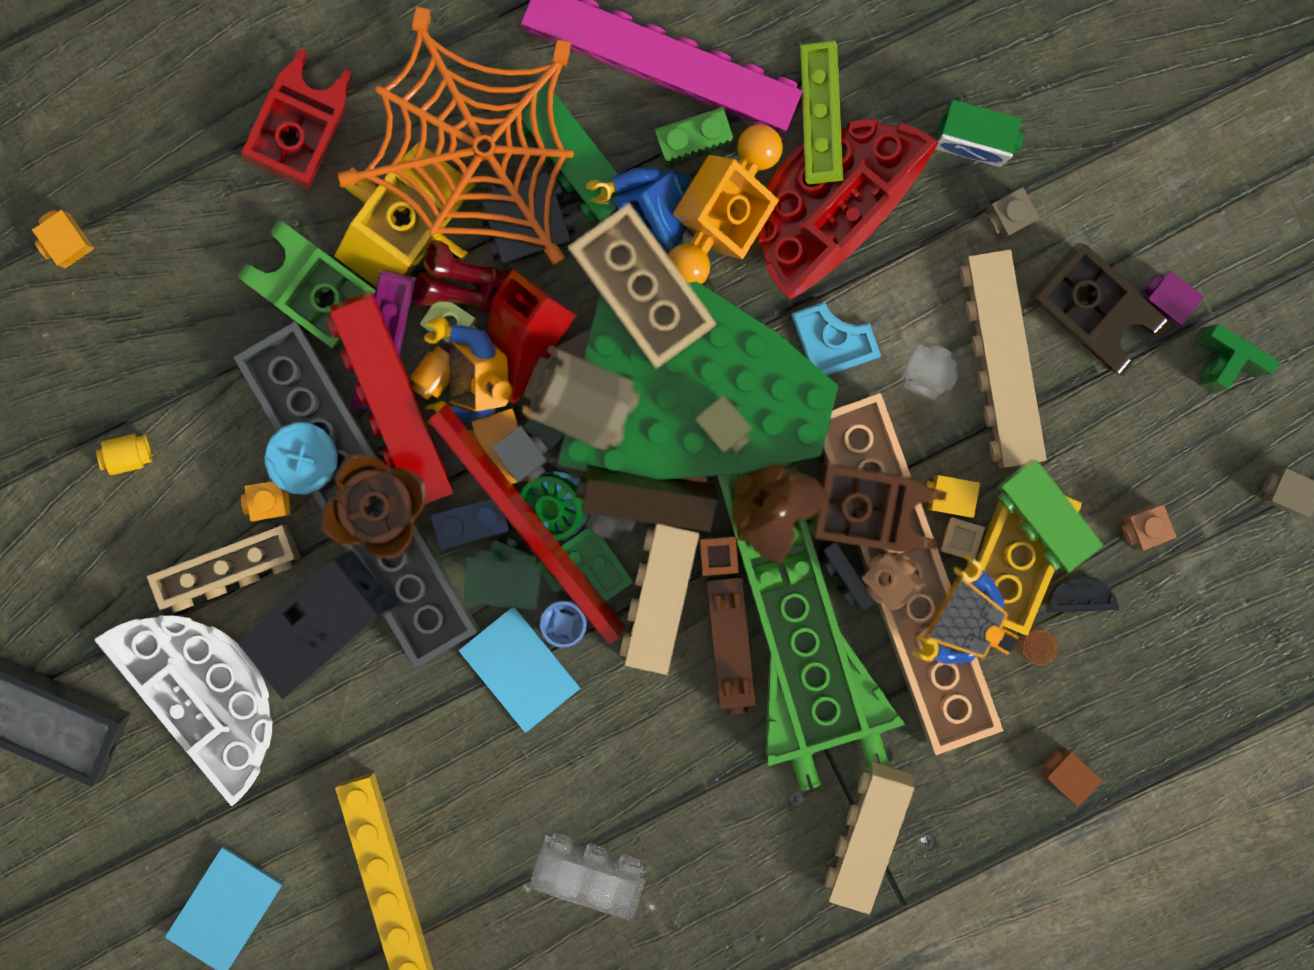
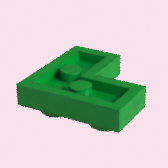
M594 524L561 546L582 573L587 576L605 601H608L634 583ZM541 560L535 564L554 593L563 588Z

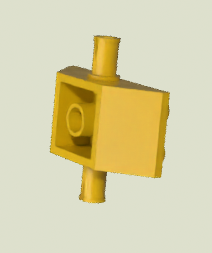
M419 142L402 157L399 163L413 159ZM424 147L420 158L433 156L434 153ZM445 161L439 162L449 173L456 186L463 175ZM433 164L420 166L436 183L445 199L448 200L452 192L444 176ZM414 168L402 170L424 189L440 212L443 205L429 184ZM394 172L388 173L383 180L391 183L411 197L433 223L436 217L425 199L411 184ZM367 179L358 180L359 183L357 185L352 184L342 187L365 204L350 224L334 257L376 288L382 269L409 276L425 255L426 249L432 240L446 243L451 253L462 261L466 258L468 252L443 234L429 235V228L417 211L388 188L381 185L376 186ZM467 183L461 194L471 193L476 184ZM456 200L450 212H457L465 200ZM410 211L409 218L411 222L408 225L403 224L401 227H398L397 214L405 215ZM445 218L440 228H445L452 218Z

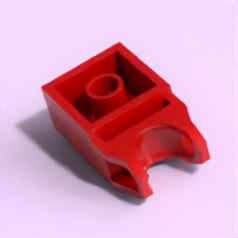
M300 48L293 61L279 73L241 154L243 161L306 190H310L346 111V92L353 77V72L345 69L341 77L326 90L312 89L303 80L304 65L308 55L307 51ZM290 134H295L298 143L296 145L292 144V146H285L282 138L284 136L289 138Z

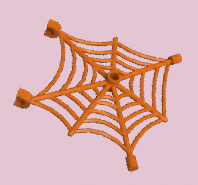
M416 6L412 31H416V42L410 60L403 71L384 88L381 86L375 87V92L382 96L387 115L385 139L376 158L364 171L356 172V169L338 173L340 186L359 183L358 180L367 179L388 188L417 211L429 228L428 233L431 236L435 234H475L521 240L545 246L544 252L554 266L558 265L566 257L558 245L551 242L549 224L551 196L556 177L565 158H572L574 153L572 150H564L558 136L553 116V93L562 66L567 67L571 42L557 39L553 62L549 65L532 69L513 70L486 67L465 60L431 38L428 34L431 10ZM423 39L432 57L421 79L401 98L390 92V90L408 74L414 65ZM437 50L464 66L486 73L507 76L544 73L537 82L517 87H489L468 81L448 70ZM436 64L443 79L434 95L421 108L408 102L424 85ZM550 78L551 81L547 92V115L551 134L557 149H546L538 132L535 114L537 93ZM453 79L465 86L489 93L529 91L518 103L498 106L476 102L459 93ZM447 85L453 99L437 118L426 112V110L439 98ZM390 100L401 108L405 121V139L399 154L391 165L374 168L382 159L392 136L393 115L389 104ZM530 101L532 132L538 148L528 147L522 131V110ZM465 102L480 109L492 111L513 110L506 118L486 119L471 116ZM457 104L464 119L459 124L451 126L443 120ZM408 111L420 117V142L413 159L399 163L406 153L411 139V121ZM515 118L517 135L522 147L512 146L510 124ZM426 121L438 127V145L433 156L420 158L426 143ZM476 123L500 125L488 136L481 135ZM467 124L474 138L459 129ZM444 131L450 134L451 144L449 151L441 154L445 143ZM505 131L506 146L495 145L497 139ZM456 138L472 147L455 151L457 145ZM481 145H488L491 148L486 153L478 150ZM495 153L505 154L501 166L494 157ZM511 154L524 155L513 185L506 175L507 163ZM475 155L468 168L460 159L462 157ZM530 156H540L532 173L528 192V208L518 193L522 173ZM546 157H559L551 173L545 195L543 230L535 218L534 192L537 177ZM453 160L460 167L463 176L456 186L449 173L439 162ZM480 162H489L499 178L490 176L472 177ZM433 164L444 176L452 192L448 200L445 199L436 183L420 166ZM414 168L429 184L443 205L440 212L424 189L402 170ZM394 172L411 184L429 205L436 217L434 222H431L423 209L406 193L376 176ZM490 182L504 185L511 196L490 193H461L467 183ZM456 200H503L516 203L527 220L499 214L450 212ZM445 218L499 220L532 227L539 239L491 229L440 228Z

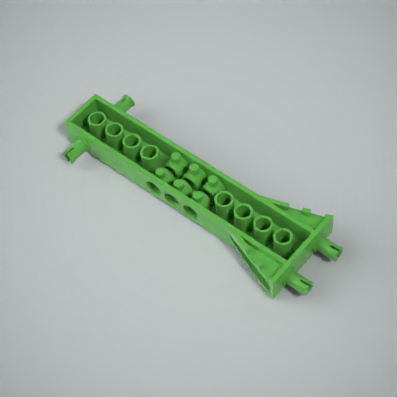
M787 463V464H783V465H781V466H782V467H785V466H790V465H789V463ZM757 470L742 474L716 475L769 650L765 754L767 766L792 761L799 790L805 791L810 789L806 774L809 775L813 788L822 784L819 780L812 755L824 749L860 740L868 770H870L872 762L876 763L875 753L879 764L889 765L890 762L887 759L880 734L905 724L839 631L806 519L794 521L795 538L793 546L782 563L763 558L752 548L748 540L745 542L738 540L736 534L737 525L732 521V506L736 495L734 491L735 483L741 476H750Z

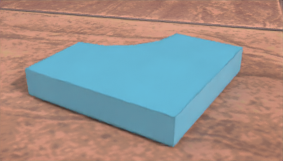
M825 302L790 314L805 357L827 376L881 357L870 323L854 325L842 322L830 312Z

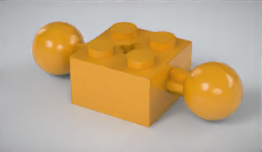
M757 124L750 126L742 132L737 143L739 163L735 159L708 155L672 215L695 234L689 244H680L667 254L686 283L697 281L702 285L710 272V261L707 256L710 248L717 254L743 259L779 201L754 177L758 170H766L773 167L779 161L782 154L783 144L781 137L770 126Z

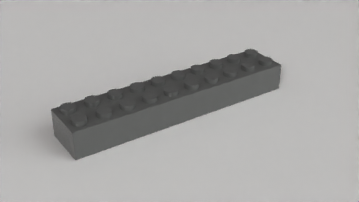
M298 322L291 323L233 357L276 432L282 427L295 422L311 423L324 429L334 440L338 452L337 469L328 484L321 490L312 492L322 511L327 502L337 493V472L349 455H371L380 459L309 335ZM373 496L370 498L371 505L367 507V510L370 514L375 512L376 516L379 517L383 514L381 509L385 506L383 499L377 500V497ZM416 519L414 521V534L411 543L398 558H378L370 554L362 545L342 544L346 552L354 551L397 605L385 616V619L415 669L480 630Z

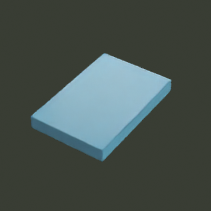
M515 606L510 608L459 650L525 733L581 689Z
M223 846L165 938L215 970H229L284 883L231 849Z

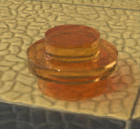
M1034 630L1024 638L1022 652L1029 662L1035 665H1046L1056 657L1058 643L1050 632Z

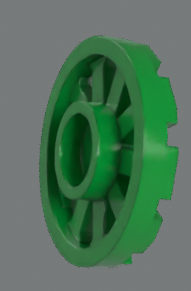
M554 473L544 474L531 483H527L522 489L521 497L525 502L528 500L535 503V506L530 508L537 514L543 524L545 522L548 523V530L556 540L571 535L583 521L584 512H581V498H575L576 485L567 478H562ZM542 482H547V484H548V491H547V489L545 488V486L543 485ZM557 484H559L560 486H562V488L560 489V491H559L558 493H557ZM531 488H535L539 495L533 493ZM568 492L572 496V498L563 499ZM575 506L576 511H573L567 507ZM566 518L573 520V525ZM557 522L562 528V532L557 529Z

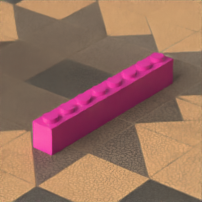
M530 0L521 23L523 31L555 44L557 39L571 42L570 48L574 52L713 108L723 107L724 111L728 114L756 125L770 126L778 134L785 136L802 94V90L796 88L798 85L796 82L778 76L777 80L763 75L765 71L762 68L753 64L745 63L744 67L732 63L730 62L732 58L721 51L712 50L710 54L698 49V43L686 37L679 36L678 40L665 36L666 31L656 25L646 23L645 27L633 23V18L624 12L613 10L611 14L599 9L600 4L594 0Z

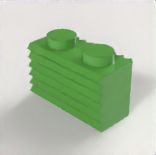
M723 107L655 129V138L663 163L667 167L671 163L676 165L678 161L683 163L684 159L689 161L691 157L696 159L697 155L703 156L704 152L710 154L711 150L716 152L718 148L723 150L724 146L729 148L733 140Z

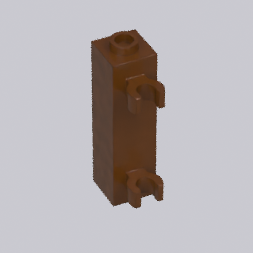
M741 576L706 580L719 707L720 709H727V714L749 712L748 706H756L743 580Z

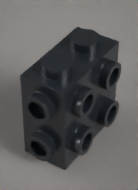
M533 171L522 174L518 193L528 208V192ZM539 172L534 192L535 218L543 230L545 195L550 180L548 172L543 174ZM556 179L551 196L549 224L552 244L556 243L561 248L572 244L569 235L576 232L570 214L562 215L558 201L564 200L558 179ZM494 183L485 188L486 192L490 194L511 196L504 185ZM481 199L482 204L476 206L478 212L506 215L527 220L514 202ZM481 219L483 227L490 225L491 230L517 233L539 239L532 227L506 221ZM494 236V238L488 240L494 260L501 258L504 266L543 254L546 249L542 245Z

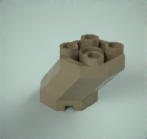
M550 346L546 351L552 355L548 359L541 357L537 361L529 379L524 397L531 399L530 407L523 405L522 413L531 419L544 423L602 450H605L609 445L617 447L624 436L625 428L623 424L628 412L631 413L635 409L639 399V392L633 390V382L577 356Z

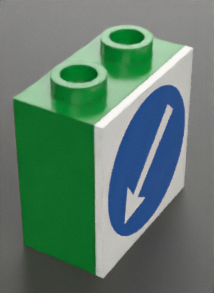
M953 99L942 113L935 138L938 145L935 149L1001 167L1022 146L1025 130L1020 129L1022 118Z

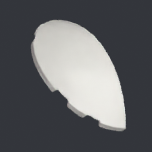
M179 616L135 619L120 624L96 638V643L232 807L243 797L259 775L260 766L265 752L270 746L272 735V718L270 717L269 693L258 668L239 644L215 627H208L192 621L190 618Z

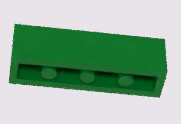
M546 82L537 93L535 114L538 132L546 149H557L548 122L547 92L549 85ZM554 92L553 116L555 127L564 150H572L574 153L572 158H565L559 171L561 174L556 179H558L568 194L575 191L582 200L578 207L590 222L596 219L601 224L619 211L613 199L617 195V191L611 193V198L608 202L598 204L590 201V199L600 195L601 187L594 190H588L585 187L592 180H598L603 183L612 182L611 177L618 175V173ZM530 101L522 110V131L525 138L531 135L535 140L530 120ZM515 119V120L513 121V123H514V125H515L516 128H517L516 119ZM546 157L544 164L548 166L553 163L555 166L559 157Z

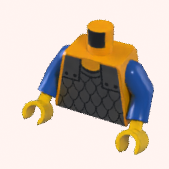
M435 317L424 324L435 330L424 335V339L427 342L436 343L444 337H449L450 402L453 404L450 408L461 422L485 419L494 414L497 407L507 405L512 391L511 385L508 383V361L506 356L492 343L485 331L457 324L450 327L448 321L443 317ZM438 401L426 406L425 409H434L437 412L447 403Z
M964 556L968 560V566L964 571L959 570L957 567L954 568V572L960 577L957 576L925 635L917 636L916 639L923 641L924 645L920 652L912 651L913 656L925 661L934 660L943 664L970 663L976 656L984 658L991 646L1007 655L1013 650L1018 636L1002 627L1008 616V613L1003 610L1004 599L993 579L982 570L981 564L970 556Z

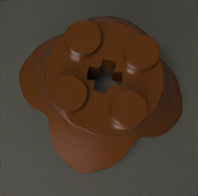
M349 455L337 472V493L327 502L323 509L322 531L337 543L362 545L370 554L378 558H398L411 543L414 534V521L422 512L426 503L425 483L411 470L390 468L380 459L371 455ZM376 496L377 500L383 499L385 506L381 509L383 514L379 517L376 516L375 512L370 514L367 510V507L371 505L370 498Z
M775 463L762 467L750 476L743 475L735 483L734 491L736 495L732 506V521L737 525L736 534L738 540L742 542L748 540L752 548L760 556L782 563L793 546L795 538L794 521L797 519H807L817 514L830 497L817 480L798 473V469L794 465L782 467Z

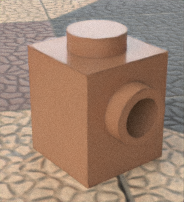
M1153 504L1122 516L1125 524L1122 526L1123 534L1127 543L1130 546L1133 545L1135 550L1144 551L1177 538L1164 504Z

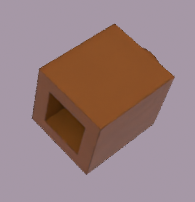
M735 536L699 538L702 576L739 573Z
M1064 748L1062 752L1057 750L1052 753L1044 763L1046 769L1041 773L1077 807L1103 782L1067 748Z

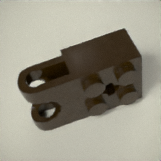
M1076 243L1029 296L1107 368L1123 377L1132 367V361L1121 348V337L1124 331L1132 325H1139L1149 333L1162 335L1169 327V321L1085 243ZM1087 286L1088 291L1085 293L1089 297L1086 301L1078 300V288H1085Z

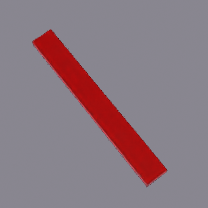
M448 404L443 406L429 419V422L604 640L609 644L620 638L625 625Z

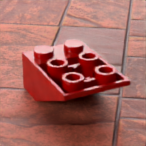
M512 269L492 298L486 333L489 335L492 343L507 358L508 383L512 388L508 399L515 404L522 393L525 392L537 361L541 357L548 359L550 353L546 350L550 346H556L562 335L568 330L576 314L544 288Z

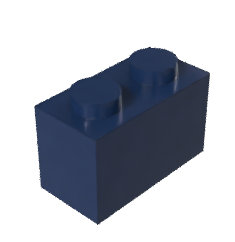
M492 499L431 515L440 550L512 530L509 520Z

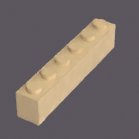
M1011 249L969 256L964 259L965 266H960V277L963 287H968L971 300L966 301V312L969 322H974L976 336H972V348L974 356L981 359L982 371H978V383L980 391L987 394L988 406H984V418L986 426L992 427L994 441L989 443L992 461L998 462L999 468L1024 465L1032 459H1036L1038 462L1047 461Z

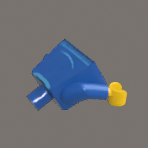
M654 167L635 168L611 177L612 182L603 183L598 180H592L587 183L585 188L588 190L601 187L600 195L590 199V201L598 204L608 202L611 198V193L617 191V195L613 199L619 210L630 204L666 255L674 247L682 244L685 225L672 214L690 185L689 179L685 174L672 172L671 170L660 172Z

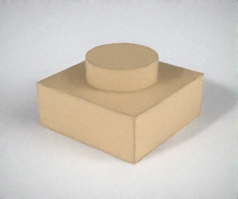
M949 517L939 551L962 558L968 555L975 560L985 527Z

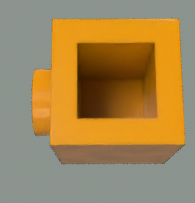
M52 210L38 220L40 225L32 230L38 238L34 243L40 253L47 260L51 257L57 266L65 269L95 249L71 214L63 210L58 212Z
M273 481L245 486L246 494H241V505L244 515H249L250 521L292 515L289 492L279 488Z

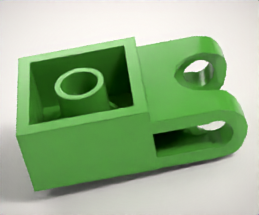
M277 220L271 229V234L285 248L286 259L283 266L276 272L264 273L252 265L246 264L237 275L240 280L328 346L338 351L343 341L341 336L334 338L330 330L327 318L332 316L330 313L331 306L327 305L324 309L321 307L324 303L320 300L322 294L330 295L334 292L335 296L333 298L335 299L334 304L370 290L373 291L375 296L376 291L283 221Z

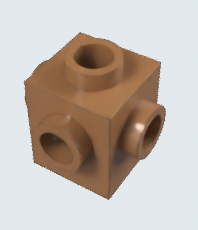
M882 552L875 556L866 566L869 571L862 577L868 585L866 590L869 595L880 604L884 602L890 610L901 609L926 585L916 574L917 566L904 553L899 555L897 552L887 553L886 555Z

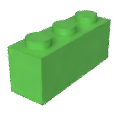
M1036 459L1026 462L996 486L1001 492L998 496L1001 504L1009 513L1017 512L1024 521L1020 525L1021 529L1032 542L1037 539L1046 549L1042 555L1054 570L1061 568L1062 571L1071 572L1104 546Z

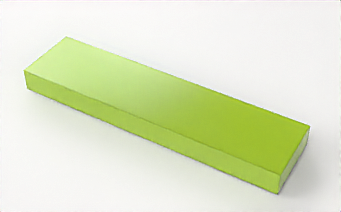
M835 41L800 45L805 180L807 184L843 181L837 43Z

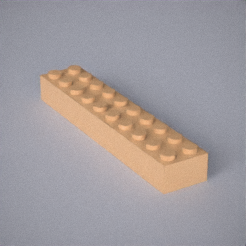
M881 393L832 410L822 450L825 462L911 477ZM856 497L847 504V508L850 510L849 514H852L854 508H860L861 503L856 500ZM919 503L912 509L910 514L911 528L923 537L934 539L922 505ZM856 545L866 573L869 571L866 566L878 554L882 552L884 555L895 552L899 555L904 553L917 566L916 574L926 583L901 609L890 610L884 602L881 604L877 602L930 750L935 755H939L1002 732L1003 728L977 656L970 663L943 664L934 660L925 661L912 655V651L918 653L922 650L923 641L916 638L918 635H925L951 588L937 547L936 549L919 548L900 552Z

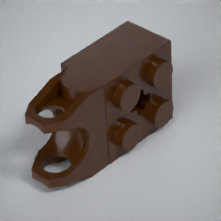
M821 462L818 482L825 489L830 499L817 514L811 517L809 533L813 537L900 552L919 548L936 549L938 541L923 537L912 530L910 514L912 509L921 502L936 499L946 500L947 492L926 487L908 476ZM856 497V500L861 503L860 508H854L852 514H849L850 510L847 508V504Z

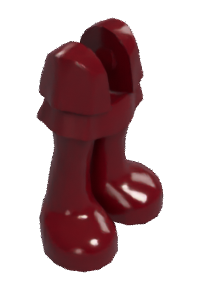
M432 240L426 249L424 257L425 269L429 274L420 273L417 276L413 301L415 304L430 306L438 302L460 303L477 307L478 311H489L490 313L492 298L495 295L491 293L493 287L500 288L510 272L505 269L500 271L494 266L481 267L461 262L453 258L450 248L446 243ZM436 277L472 282L476 284V290L449 284Z

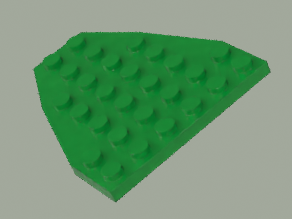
M697 281L687 284L716 325L662 366L655 369L600 294L584 360L633 382V390L639 392L638 403L631 413L628 412L623 424L625 428L624 436L617 447L609 445L605 450H602L565 433L557 465L586 472L587 464L608 468L611 471H622L663 480L742 474L759 470L762 467L775 463L783 465L819 457L822 454L838 385L777 332ZM723 395L752 428L746 434L750 440L735 453L730 449L722 453L695 422L699 415Z

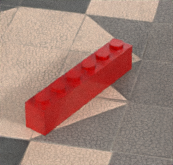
M370 290L331 305L330 313L332 316L327 318L328 325L334 338L341 336L346 348L341 351L342 358L348 371L355 370L359 383L355 384V388L362 404L368 402L373 412V415L369 416V421L376 437L382 435L387 447L382 449L388 467L408 469L419 476L426 486L425 504L453 494V484L373 291Z

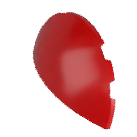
M875 119L848 122V126L841 129L843 181L807 184L805 180L804 143L798 146L784 160L767 186V189L779 201L760 230L758 241L763 249L764 258L767 263L765 264L766 269L775 284L789 300L812 287L838 267L887 218L930 159L938 145L934 138L915 127L903 123L893 126L879 124Z

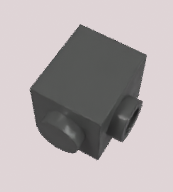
M519 426L492 447L517 482L525 479L529 484L546 471L542 465L548 461L544 456L549 451L537 434L530 437L522 426Z

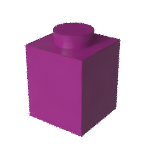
M1171 271L1161 276L1155 274L1143 289L1147 293L1144 299L1161 313L1173 328L1182 326L1204 298Z

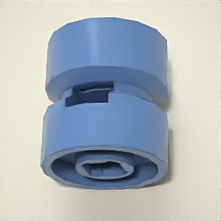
M560 599L554 601L545 609L541 616L540 629L548 643L556 647L567 648L575 645L582 639L587 629L588 619L573 600Z

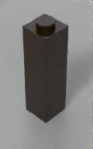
M587 464L585 477H578L575 498H581V512L706 532L711 530L717 504L715 484L679 478L659 480L622 471H611L608 468Z

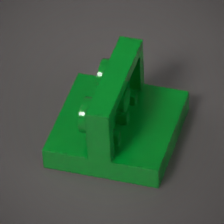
M1219 323L1201 328L1194 338V341L1217 355L1216 358L1210 357L1200 372L1204 377L1199 385L1209 392L1228 390L1241 370L1251 377H1259L1273 374L1280 363L1277 359Z

